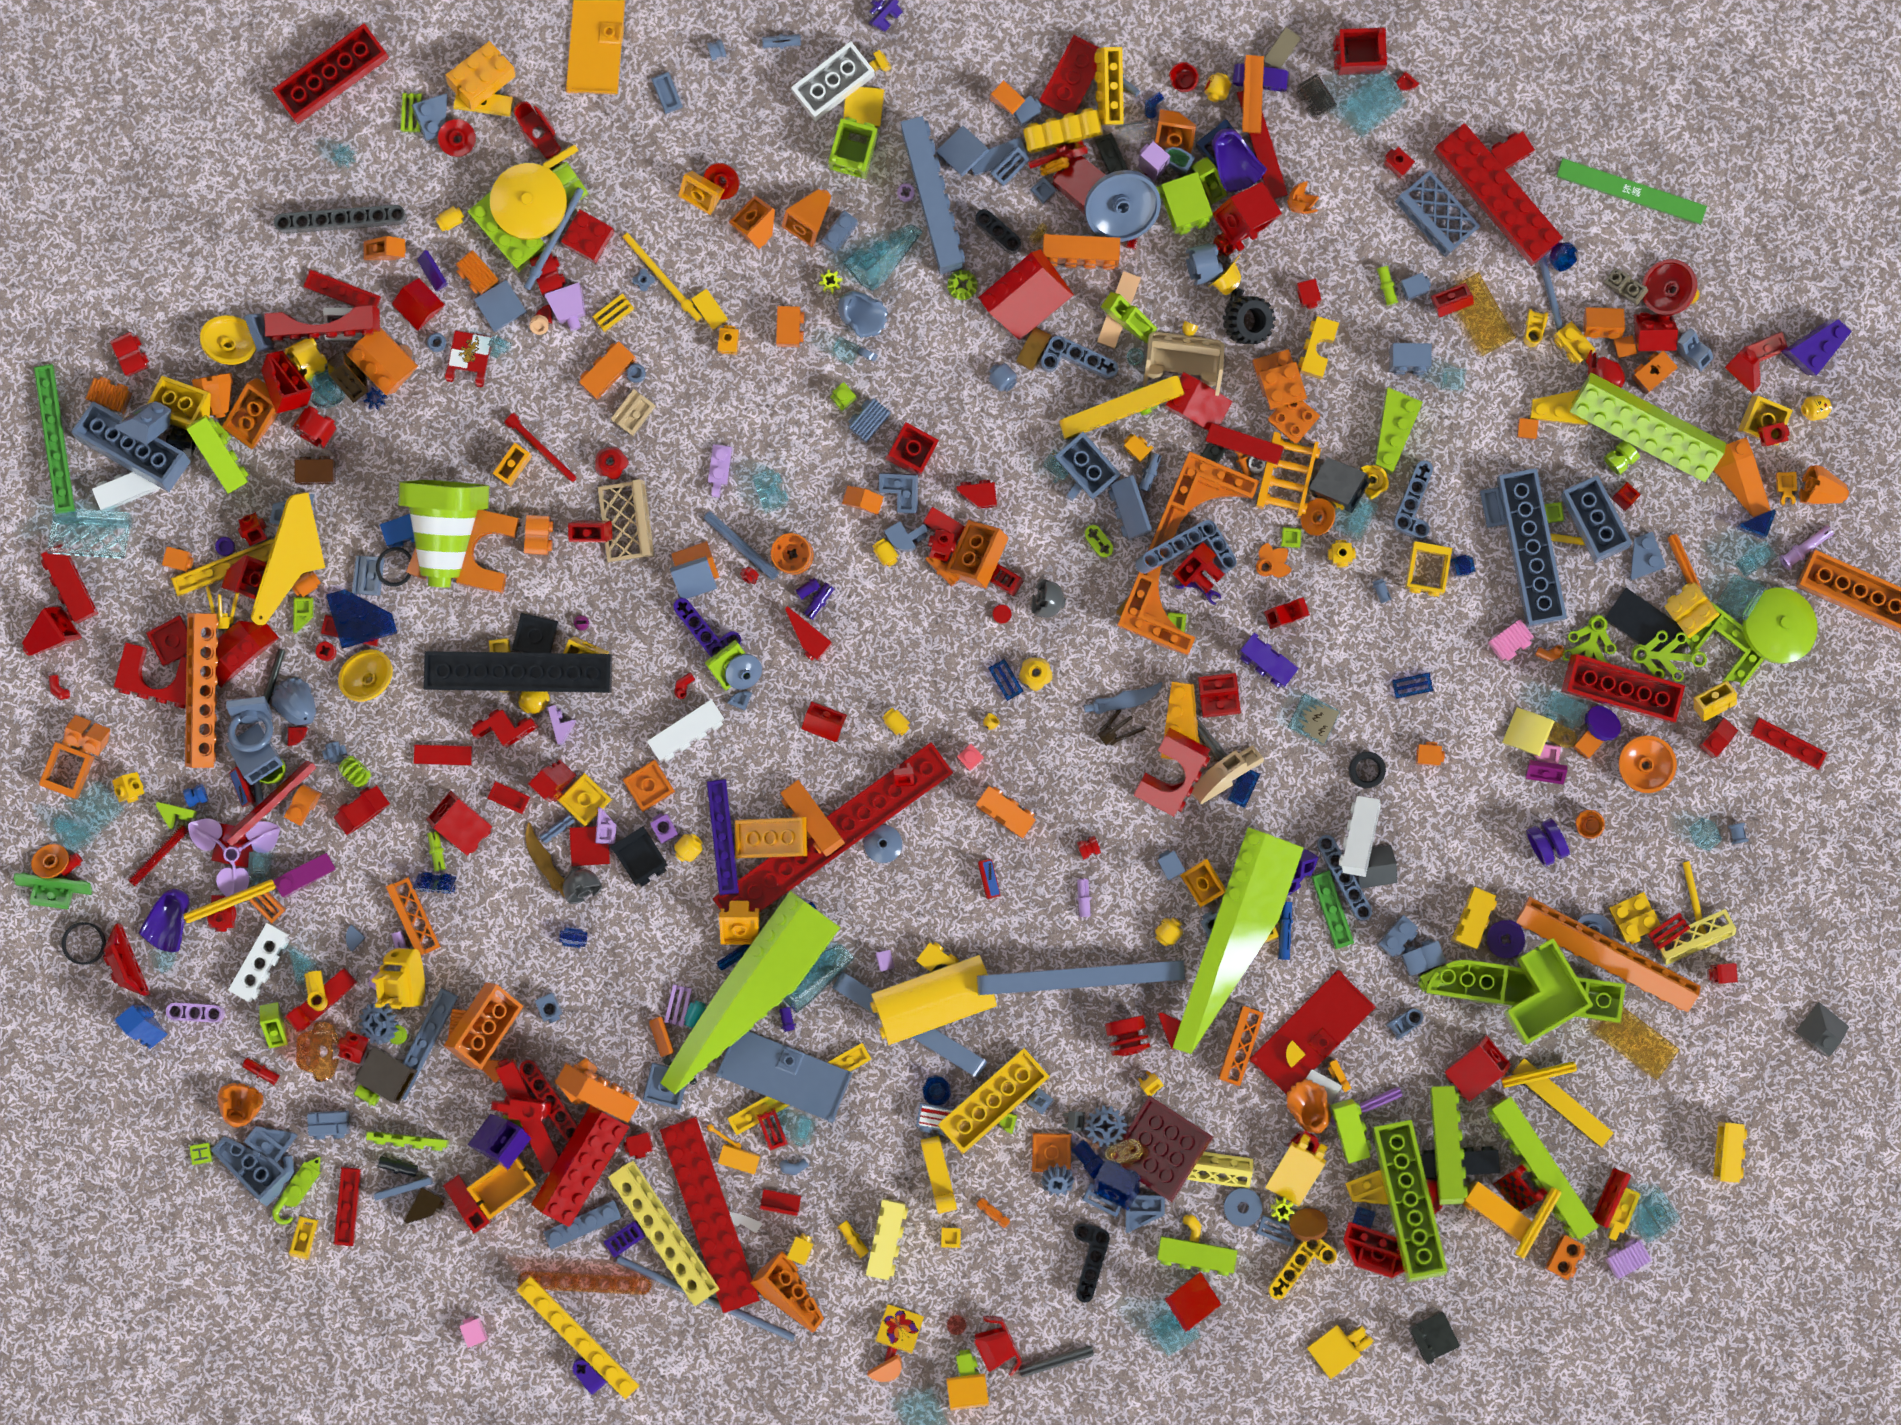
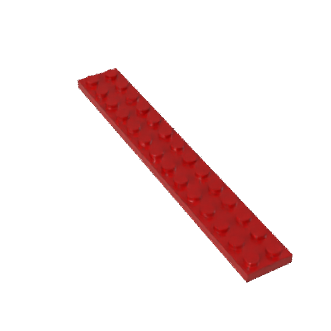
M930 742L899 764L900 768H907V763H910L911 767H913L914 785L895 786L894 769H892L826 817L845 842L827 857L823 852L819 854L813 846L816 843L812 837L810 839L807 837V856L770 857L738 880V894L722 896L718 894L712 898L719 909H724L725 912H729L730 901H749V912H755V908H759V912H761L951 776L953 771L933 743Z

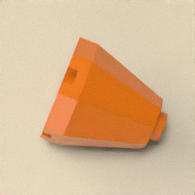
M232 372L192 379L193 387L211 394L210 415H214V418L226 417L225 413L230 410L233 386Z
M1819 465L1809 466L1803 475L1802 482H1805L1804 490L1801 488L1799 490L1800 503L1807 505L1840 504L1847 500L1849 496L1847 484L1824 467Z

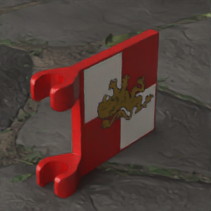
M455 331L445 374L446 381L453 382L455 369L477 373L475 384L477 387H483L492 337Z

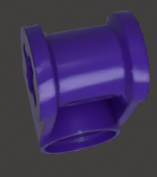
M583 1357L575 1360L572 1368L574 1375L591 1395L595 1394L607 1381ZM578 1364L581 1366L585 1364V1371H578Z

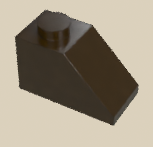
M422 1187L404 1223L408 1224L434 1216L436 1213L440 1214L445 1205L443 1202L445 1197L426 1187Z

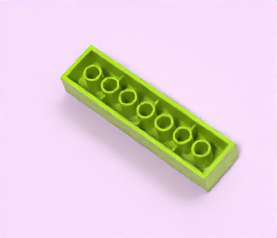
M1593 373L1589 374L1572 401L1570 409L1572 414L1703 482H1706L1725 453L1726 442Z
M1504 1096L1487 1108L1489 1111L1487 1116L1492 1123L1499 1126L1498 1132L1501 1137L1510 1142L1509 1149L1514 1156L1520 1157L1522 1161L1519 1163L1527 1168L1525 1172H1530L1532 1175L1530 1180L1533 1185L1539 1189L1544 1187L1548 1193L1552 1187L1561 1191V1195L1554 1205L1552 1213L1558 1221L1560 1220L1564 1223L1563 1229L1569 1237L1571 1236V1238L1580 1240L1598 1228V1225L1511 1096Z
M1412 1120L1376 1126L1372 1130V1136L1406 1281L1408 1283L1443 1276L1448 1270Z

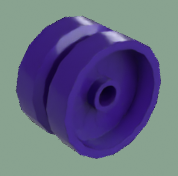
M1552 818L1541 822V829L1533 826L1526 830L1528 840L1544 867L1555 863V856L1561 860L1570 855L1566 840Z

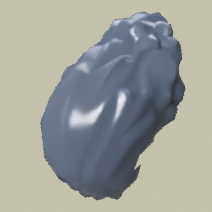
M856 291L847 292L840 297L838 303L839 316L860 338L879 335L881 330L886 327L884 324L887 322L888 312L887 308L883 306L882 301Z
M293 677L276 685L273 690L272 706L281 714V717L295 725L313 723L316 708L309 684L298 677Z

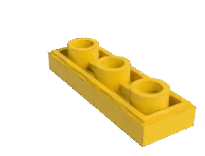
M493 94L483 102L486 103L485 105L480 104L471 111L461 100L460 96L455 95L454 109L511 116L513 97Z

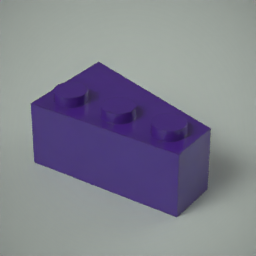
M1829 319L1781 352L1806 375L1817 376L1852 331L1839 319Z
M1254 632L1238 653L1241 656L1239 659L1246 665L1252 664L1256 667L1255 671L1262 677L1268 676L1271 679L1270 683L1275 687L1285 688L1299 668L1282 654L1273 650L1271 645L1265 644L1257 638L1258 635Z

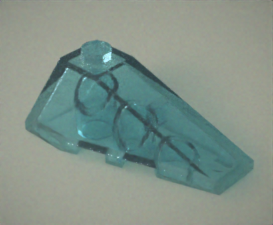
M909 224L891 233L888 240L881 242L878 240L873 243L874 247L866 251L863 248L856 251L843 261V264L862 286L873 291L887 280L923 232L921 229Z
M842 944L823 951L797 989L792 994H788L783 1000L797 1014L811 1003L854 960V956Z

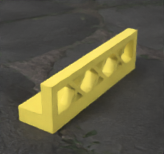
M1724 909L1690 924V929L1686 933L1693 935L1691 941L1684 942L1679 940L1680 936L1677 937V939L1672 941L1675 942L1673 949L1665 951L1664 947L1660 949L1662 960L1666 966L1736 934V927L1727 910ZM1724 916L1728 924L1722 927L1715 925L1716 919ZM1701 925L1709 926V933H1698V927ZM1676 930V931H1674V932L1668 934L1667 936H1665L1664 938H1662L1660 941H1658V943H1659V944L1662 943L1664 940H1666L1667 938H1669L1670 936H1672L1673 934H1675V933H1676L1677 931H1679V930Z
M1204 1152L1186 1180L1249 1189L1253 1174V1159ZM1202 1170L1206 1171L1208 1174L1200 1175L1198 1172ZM1223 1173L1226 1174L1227 1177L1219 1178L1217 1175ZM1244 1176L1247 1177V1180L1240 1181L1236 1177Z

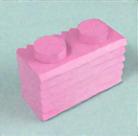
M1519 619L1489 641L1488 644L1501 661L1504 659L1509 661L1517 655L1515 653L1517 649L1521 647L1524 650L1531 645L1532 642L1530 640L1534 636L1522 620Z

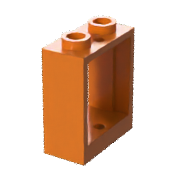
M63 740L61 744L55 742L39 786L74 799H79L95 756L82 750V747L76 750L72 748V745L63 742ZM60 749L85 758L73 789L49 781Z

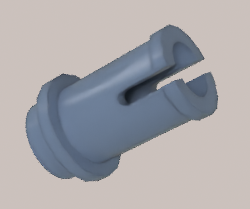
M1383 578L1372 582L1374 585L1372 588H1375L1380 603L1392 599L1385 584L1387 582Z

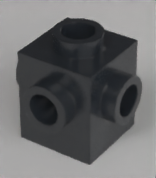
M173 428L171 434L167 435L166 443L181 450L187 457H192L196 443L187 430Z

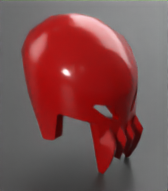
M1590 350L1586 358L1588 365L1587 377L1590 373H1593L1622 388L1625 383V374L1620 364L1606 357H1601L1597 361L1596 352L1592 356V350Z

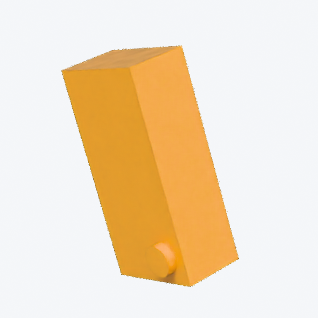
M1473 1180L1467 1188V1198H1464L1462 1205L1470 1211L1476 1210L1520 1243L1532 1221L1480 1182Z

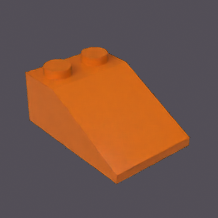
M259 378L248 382L222 426L250 449H254L280 414L275 412L266 383Z

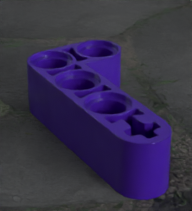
M679 598L674 602L673 606L676 614L710 657L713 656L715 648L723 649L728 646V639L731 636L738 637V644L741 646L742 638L734 631H730L718 639L687 599ZM679 604H687L686 609L691 614L687 616L683 610L678 611L680 609ZM692 618H698L700 620V623L697 627H691L689 625V622ZM710 633L711 640L703 642L701 640L702 634Z

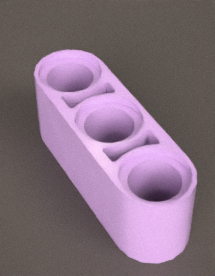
M171 1003L166 1008V1015L171 1020L220 1022L225 1016V1011L219 1005ZM175 1006L180 1008V1014L177 1017L172 1014V1009ZM194 1007H197L200 1011L197 1018L191 1015ZM214 1008L219 1011V1016L216 1019H213L210 1014Z

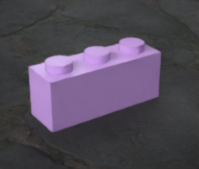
M1154 141L1150 145L1147 143L1140 151L1138 168L1145 174H1148L1147 176L1155 182L1168 168L1170 155Z

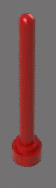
M513 412L504 421V424L509 429H516L566 478L574 482L576 476L520 424V417Z

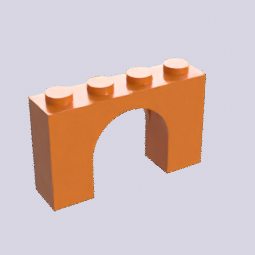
M485 510L477 511L460 576L454 578L457 579V584L503 594L507 575L478 566L474 558V548L482 537L489 534L516 539L520 523L519 518Z

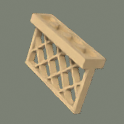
M638 479L632 482L598 487L602 521H611L607 518L606 512L612 507L618 512L611 521L612 526L621 531L615 540H611L613 542L611 545L610 541L605 542L607 562L654 557L645 481ZM631 486L632 494L629 499H626L620 493L625 487ZM612 490L616 494L608 502L604 499L603 491ZM618 496L626 501L620 510L612 505ZM628 504L633 506L635 510L631 518L623 513ZM620 515L629 520L623 529L615 524ZM631 523L637 526V532L633 537L625 532ZM623 533L631 539L625 548L617 543ZM633 542L639 545L640 553L632 554L628 551ZM616 544L623 551L619 557L612 558L611 550Z

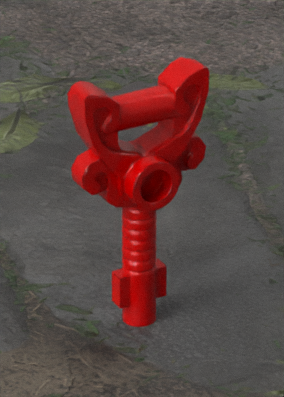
M1083 140L1061 144L1056 147V152L1029 161L1028 165L1032 169L1062 157H1067L1068 159L1087 154L1088 149L1084 145Z

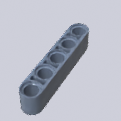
M1330 835L1321 836L1317 840V848L1351 912L1358 920L1369 919L1372 915L1371 906L1354 875L1348 874L1349 881L1342 883L1339 879L1340 874L1343 872L1342 866H1333L1330 863V858L1333 855L1338 856L1340 859L1342 854L1335 839ZM1324 838L1331 842L1329 849H1324L1321 846V841ZM1351 889L1358 892L1356 900H1351L1348 896ZM1361 906L1367 909L1365 917L1358 915V909Z

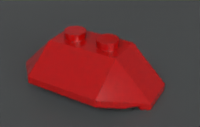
M238 621L218 638V646L216 648L218 665L215 669V675L217 676V684L220 688L279 639L267 623L257 625L255 622Z
M117 923L113 926L104 948L105 955H103L106 965H110L112 969L111 978L120 987L143 996L151 995L122 924Z
M1348 1222L1343 1242L1355 1267L1391 1279L1404 1272L1396 1237Z

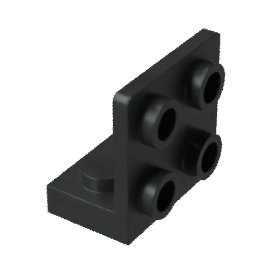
M1439 1312L1408 1328L1427 1365L1435 1362L1434 1359L1460 1347L1444 1312Z

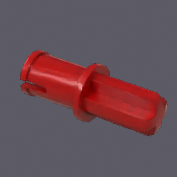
M246 1058L242 1064L243 1068L257 1075L256 1078L260 1077L273 1086L280 1077L279 1074L266 1068L265 1064L262 1066L249 1058Z

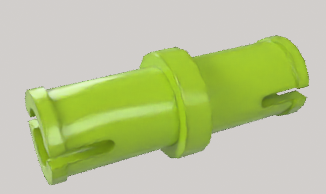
M1389 266L1377 268L1376 270L1381 282L1380 289L1383 290L1386 306L1398 303L1394 290L1395 283L1392 282Z
M432 832L427 833L430 846L429 855L432 856L434 872L440 869L441 871L446 870L443 857L444 848L441 847L439 832H434L435 840L433 839Z

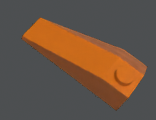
M1747 437L1727 444L1725 453L1714 468V472L1723 480L1727 488L1733 492L1752 517L1771 511Z
M781 1251L758 1271L750 1283L764 1298L814 1333L824 1320V1317L814 1298L809 1296L805 1288L807 1285L804 1281H801L795 1263L787 1259V1255Z

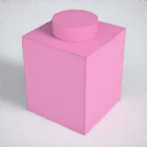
M474 1316L464 1319V1324L459 1326L468 1348L488 1339L480 1317L474 1319Z

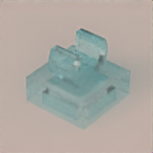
M498 336L492 337L488 343L489 346L493 347L490 356L496 359L501 356L502 352L506 353L512 347V343Z

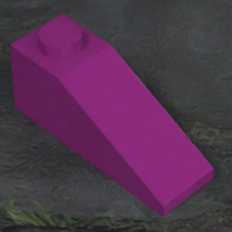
M325 853L273 881L281 896L287 898L335 871L336 868L329 855Z

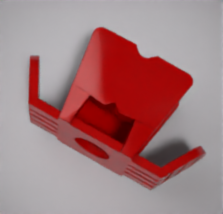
M527 101L518 103L514 108V115L525 140L533 148L539 149L546 159L557 155L562 148L554 139L555 129L537 106H533V109ZM542 127L545 132L542 138H535L532 134L534 128Z
M983 1316V1321L998 1323L1002 1327L975 1334L974 1342L987 1370L991 1372L1016 1356L1017 1360L1008 1373L1009 1376H1012L1021 1365L1022 1358L1002 1316Z

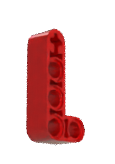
M343 968L324 984L325 996L328 1000L327 1007L324 1010H314L306 1000L302 1005L290 1011L285 1016V1019L297 1032H302L358 982L346 968ZM316 997L313 1000V1005H319L322 1002V997Z

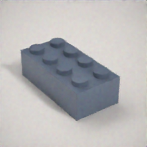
M1598 475L1562 492L1561 498L1594 563L1611 557L1631 546L1632 541Z

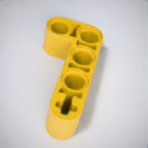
M939 1135L921 1139L920 1142L938 1214L957 1210Z
M1321 1239L1316 1240L1317 1245L1313 1249L1307 1247V1241H1301L1269 1284V1295L1276 1300L1284 1298L1314 1256L1324 1264H1332L1337 1258L1336 1251ZM1325 1250L1332 1252L1330 1260L1323 1259L1322 1254ZM1298 1254H1304L1305 1261L1303 1264L1296 1263L1295 1257ZM1288 1269H1291L1294 1273L1293 1278L1290 1280L1284 1278V1272ZM1279 1278L1283 1282L1288 1284L1286 1287L1285 1285H1282L1280 1287V1290L1282 1291L1281 1294L1276 1293L1275 1295H1273V1287H1279L1281 1284V1282L1278 1281Z

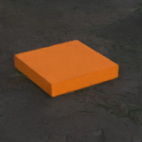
M655 759L622 779L642 812L675 793Z
M1033 1133L1032 1172H1043L1048 1170L1049 1165L1055 1167L1056 1164L1059 1167L1065 1165L1066 1169H1071V1134Z

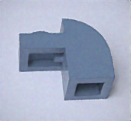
M1691 328L1683 333L1677 341L1678 353L1700 372L1714 359L1711 349L1699 341L1696 331Z
M900 521L884 530V534L892 546L903 552L915 550L916 546L913 542H921L927 538L926 534L929 533L924 524L908 534Z

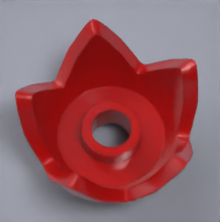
M616 446L603 448L595 456L597 474L607 476L613 480H618L622 470L629 465L627 457ZM609 458L614 460L611 465L607 464V459Z

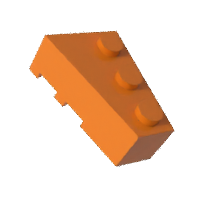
M988 786L975 807L1023 839L1036 821L1033 818L1035 814L1026 808L1023 811L1018 807V802L1012 798H1005L1002 795L1003 792L998 788Z

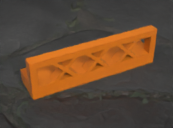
M1245 55L1241 131L1243 133H1261L1264 56Z
M408 877L395 884L392 883L386 886L413 948L418 949L421 956L440 948L439 941L410 878ZM405 883L408 884L410 891L407 897L400 895L397 889L398 886ZM409 900L415 902L418 906L415 914L409 913L406 909ZM416 918L425 921L426 925L423 932L416 930L414 926ZM425 935L432 937L435 943L434 946L426 950L421 943Z
M1246 1006L1241 1007L1218 1079L1237 1086L1241 1085L1261 1025L1263 1012ZM1249 1012L1259 1015L1257 1023L1250 1027L1247 1023ZM1249 1030L1252 1036L1251 1041L1243 1045L1241 1041L1242 1033ZM1243 1049L1246 1055L1245 1059L1237 1063L1235 1060L1236 1051ZM1234 1067H1237L1240 1073L1238 1081L1228 1078L1230 1070Z

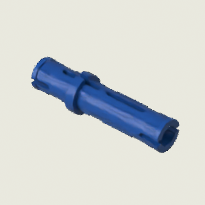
M1285 902L1278 921L1280 923L1278 959L1290 960L1293 902Z

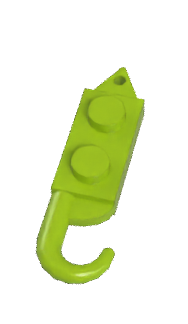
M321 1157L303 1163L274 1205L272 1216L278 1224L286 1225L293 1220V1217H289L286 1220L281 1219L279 1212L284 1205L296 1207L300 1204L321 1174Z

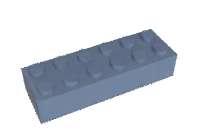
M93 401L71 431L75 438L96 452L170 492L191 462L186 454L157 437L146 445L115 429V425L124 418Z

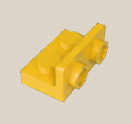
M1572 321L1553 336L1555 344L1567 352L1566 357L1571 363L1579 365L1587 358L1590 350H1592V353L1596 351Z

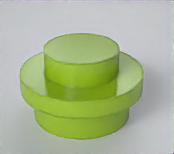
M396 1025L395 1027L398 1031L394 1032L395 1038L390 1039V1042L399 1045L406 1041L407 1031L403 1026Z

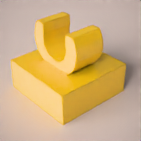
M881 50L873 53L876 60L869 64L874 69V72L880 68L885 72L892 69Z
M1147 1071L1146 1074L1149 1077L1145 1081L1138 1078V1081L1140 1082L1139 1086L1149 1097V1095L1152 1096L1164 1085L1155 1073L1151 1074V1072Z

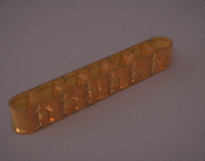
M526 1270L517 1279L520 1286L523 1283V1276L528 1274L545 1290L644 1295L649 1293L653 1286L650 1278L636 1275ZM544 1275L551 1278L552 1282L549 1286L542 1283ZM563 1276L570 1278V1286L565 1287L561 1284ZM583 1277L590 1280V1286L587 1288L580 1284V1280ZM602 1278H606L610 1282L609 1287L606 1289L600 1286ZM621 1279L629 1282L628 1289L620 1288L619 1281ZM639 1281H647L648 1289L641 1290L638 1287Z

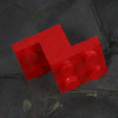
M496 709L488 715L489 718L485 721L481 719L472 725L473 729L470 732L475 738L480 739L493 730L501 744L508 748L539 728V726L532 718H524L517 723L518 727H516L506 711Z

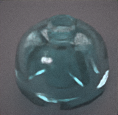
M328 370L321 373L317 371L308 381L312 389L310 401L319 408H333L345 398L346 394L329 376Z

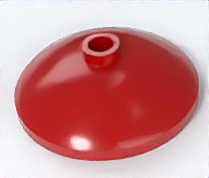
M1666 259L1656 263L1647 271L1642 281V285L1648 289V292L1643 297L1644 303L1650 310L1660 315L1670 316L1682 312L1692 303L1697 292V278L1693 269L1685 262L1677 259ZM1676 288V291L1671 293L1672 289Z

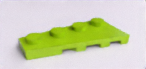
M376 1131L367 1132L366 1140L374 1141V1144L385 1145V1142L393 1143V1146L399 1147L410 1144L412 1148L424 1149V1146H430L431 1150L443 1151V1148H448L449 1145L448 1139Z

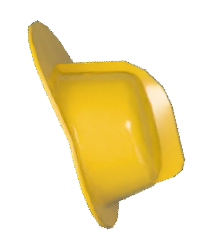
M1241 254L1237 255L1216 281L1208 285V287L1213 285L1223 295H1228L1235 290L1241 281V274L1235 262Z

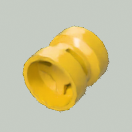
M1363 1325L1357 1327L1347 1336L1350 1342L1355 1344L1358 1352H1362L1374 1342L1372 1337L1365 1333L1366 1329Z

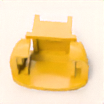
M395 948L389 951L383 958V965L379 967L380 971L372 978V983L376 984L378 1000L375 1003V1007L382 1008L387 1003H389L392 1009L423 1006L425 1002V978L419 950ZM389 965H402L401 972L385 971V969Z

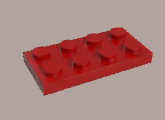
M1073 35L1039 102L1062 115L1068 113L1075 114L1095 77L1097 64L1094 57L1099 47Z

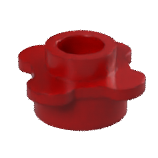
M749 566L745 569L742 568L741 578L746 583L755 585L759 577L757 571Z

